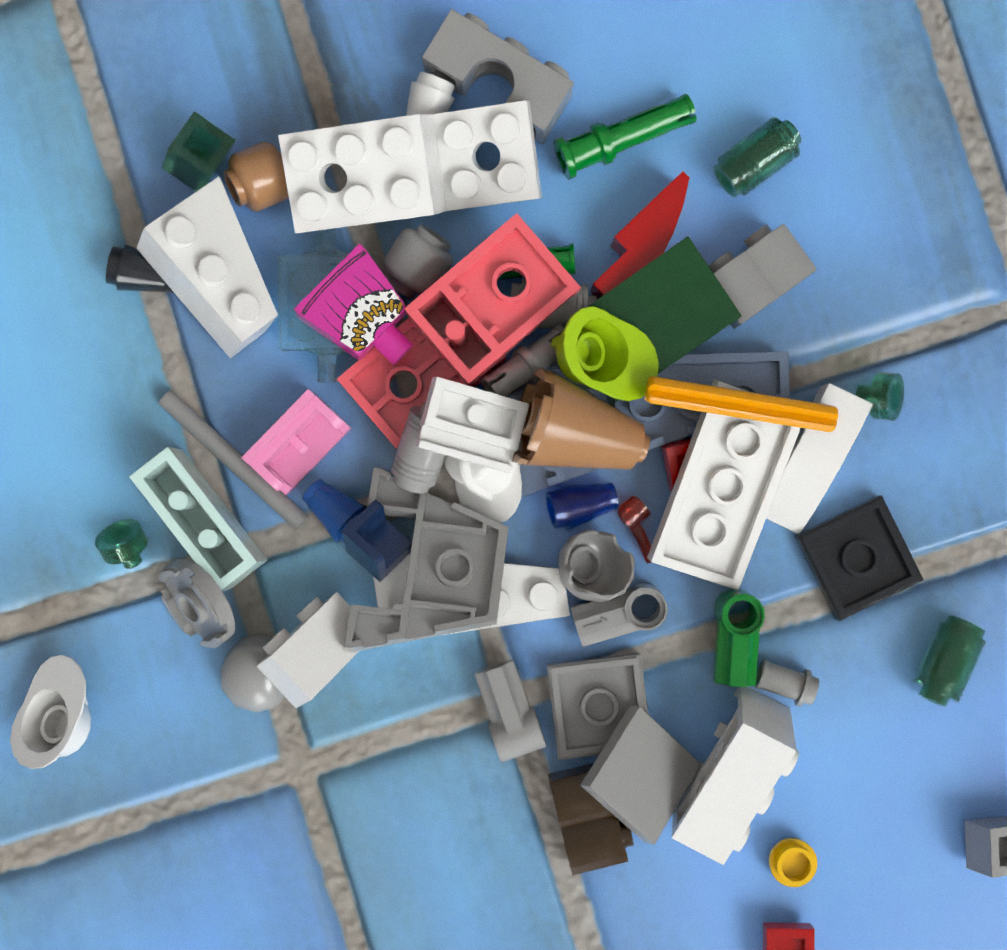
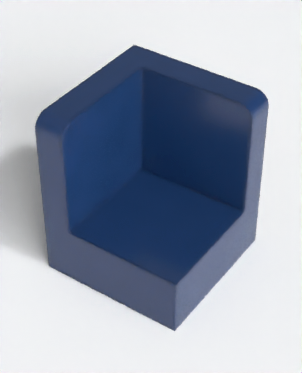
M374 500L342 531L346 552L379 582L411 553L412 542L385 519L384 506L377 500Z

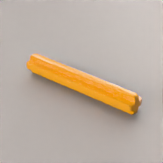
M655 376L649 377L645 389V400L651 404L824 432L834 431L837 425L838 409L835 406Z

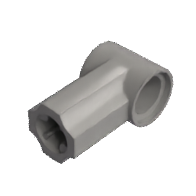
M637 583L627 589L624 594L603 602L587 601L571 606V611L582 647L638 630H653L664 622L668 608L664 596L657 587L649 583ZM644 594L652 595L658 602L656 612L647 618L636 616L631 609L636 597Z
M514 660L500 662L475 672L477 684L491 720L488 722L500 761L505 762L547 747L534 707H529Z

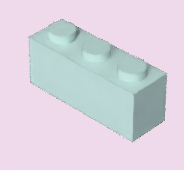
M165 448L129 476L194 562L213 578L222 591L232 589L268 561L182 449Z

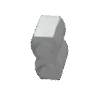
M785 224L780 225L773 231L768 225L763 226L744 241L748 247L746 251L735 258L730 252H727L709 265V268L742 315V317L731 323L733 329L739 327L817 270Z

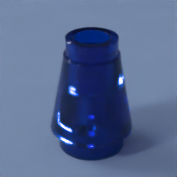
M612 482L605 484L556 485L554 491L546 492L547 511L554 529L564 527L569 531L610 511L617 510L619 507L618 495Z

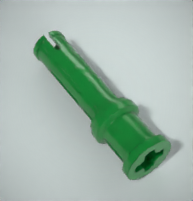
M683 94L669 102L608 126L597 122L590 126V131L568 140H564L562 137L553 141L554 150L565 177L568 180L576 177L577 171L602 162L604 165L612 163L617 153L664 135L677 128L695 123L697 116L693 114L696 112L694 104L688 94Z

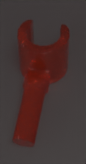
M631 496L620 505L618 516L632 532L645 562L648 564L651 563L647 558L651 544L646 531L640 523L648 518L651 513L639 498Z

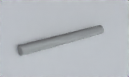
M173 391L167 392L160 399L158 404L295 530H298L307 521L309 516L280 490L276 491L241 458L242 455Z

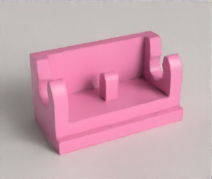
M307 389L241 458L276 491L280 490L284 495H288L352 428L316 393Z

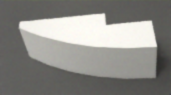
M830 383L819 388L813 402L835 406L838 409L836 428L832 432L800 429L766 517L767 520L796 534L801 533L830 487L873 405Z

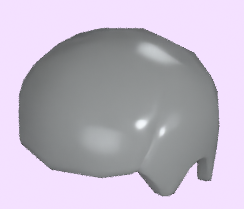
M587 529L569 537L559 552L558 566L560 579L567 590L579 599L592 602L611 600L624 594L634 580L635 560L633 554L624 551L618 545L614 534Z
M255 634L241 638L227 653L221 667V686L225 695L236 707L253 712H261L273 709L283 701L284 695L256 667L268 655L263 647L273 637Z

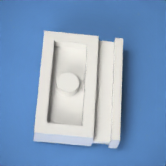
M432 377L420 422L419 436L415 441L414 447L502 472L512 473L513 466L511 464L514 453L518 450L529 404L441 377Z

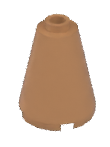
M540 368L533 373L540 380L537 385L527 383L520 401L528 403L529 408L519 442V450L515 451L512 462L526 466L630 470L637 462L641 463L644 461L649 450L650 437L645 434L643 423L550 370Z

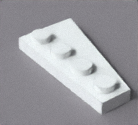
M410 554L381 582L373 577L378 608L402 609ZM504 563L497 624L460 632L570 616L566 587L560 579L559 568Z

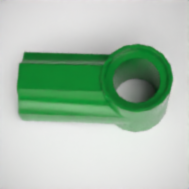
M727 589L718 596L714 604V615L717 623L713 682L733 687L756 686L759 631L765 619L764 608L758 599L746 591ZM737 601H747L749 605L747 618L741 623H731L728 617L730 607Z

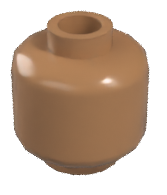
M263 141L231 155L228 160V169L223 172V177L233 200L239 207L245 205L254 212H260L289 198L282 155L273 144Z

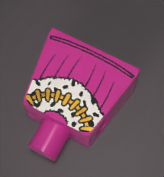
M360 243L294 308L296 316L303 323L359 361L373 347H376L395 365L414 346L395 327L406 315L404 310L406 307L405 303Z

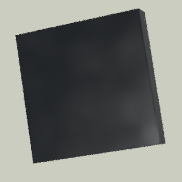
M877 495L794 536L834 619L837 621L852 616L924 580L882 495Z

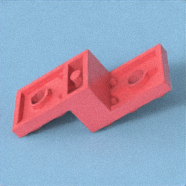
M516 213L404 308L408 318L397 329L414 346L399 362L393 365L376 347H373L360 361L358 360L339 376L337 380L397 449L410 409L413 406H422V403L426 401L432 377H441L475 388L481 383L483 376L490 374L504 363L506 353L576 295L581 287ZM507 271L520 273L526 282L524 291L514 297L503 295L497 287L499 277ZM408 372L417 379L416 391L408 398L396 397L391 391V381L398 373Z

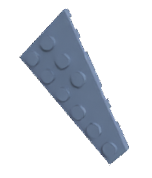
M788 351L686 354L658 374V377L710 386L713 379L749 392L790 399ZM557 362L546 369L643 423L645 434L650 437L649 450L692 435L701 414L700 411L651 404L645 400V396L632 401L619 400L615 402L608 395L587 385L569 380L562 373ZM527 383L507 397L520 401ZM522 465L520 467L522 481L521 497L600 468Z

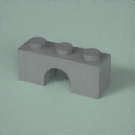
M451 9L422 56L424 72L452 83L455 86L453 91L463 97L473 82L481 76L493 74L506 79L513 89L506 103L530 100L534 138L542 144L572 97L574 82L569 79V74L562 67L550 61H546L545 64L541 63L529 55L528 49L522 43L510 37H506L505 40L489 32V27L483 20L470 13H466L463 16Z

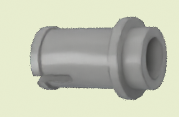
M763 659L757 671L756 686L754 687L793 699L794 704L800 707L803 703L812 705L819 687V678L812 676L811 670L805 669L803 672H799Z

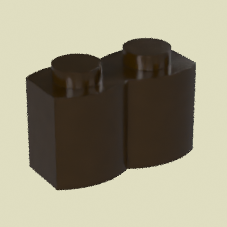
M594 763L548 774L572 875L628 862L625 848L634 846L631 830L580 786Z

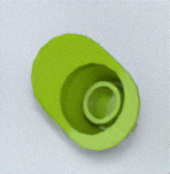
M593 306L581 308L569 318L561 334L553 338L550 344L556 350L557 363L562 373L569 380L587 385L614 399L623 401L640 399L645 396L649 377H658L659 362L655 347L648 336L637 327L609 314L605 310Z

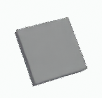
M640 653L547 664L558 760L599 755L629 706H640L648 714Z
M629 706L580 786L644 843L655 845L700 768L701 763L640 706Z

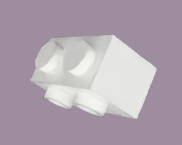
M338 592L324 602L316 596L296 615L301 623L291 633L283 628L263 647L268 655L256 667L295 708L311 701L359 652H346L344 649L350 605Z

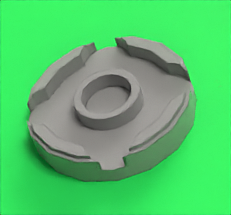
M176 559L160 571L158 581L165 582L166 585L160 590L162 600L171 617L183 632L191 637L197 633L200 637L204 638L200 645L208 648H217L235 634V619L230 604L213 578L198 564L188 559Z

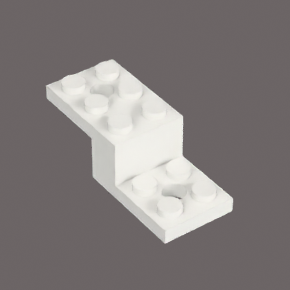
M530 100L437 114H414L278 135L295 234L430 216L451 210L542 198ZM484 142L493 143L500 152V162L491 171L481 168L476 160V151ZM334 163L340 165L347 175L346 185L340 192L331 190L325 182V172Z

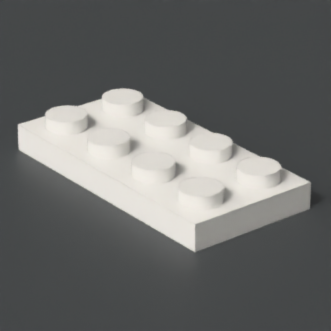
M713 379L711 385L716 387L746 391ZM701 412L647 558L652 563L739 590L801 428Z

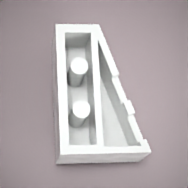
M217 177L144 227L137 250L230 359L266 332L278 314L220 177Z
M749 686L737 688L734 696L738 698V708L728 725L722 722L719 723L713 734L720 738L706 762L700 761V768L673 812L672 839L722 865L725 864L733 850L739 852L743 848L750 833L751 821L757 813L763 815L767 811L774 796L773 787L781 775L787 777L792 772L799 756V751L796 749L790 708Z

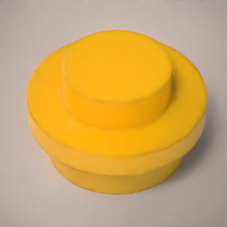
M786 838L779 841L772 848L769 854V868L775 879L781 884L788 887H800L807 884L814 877L817 870V857L814 850L805 841L798 838Z

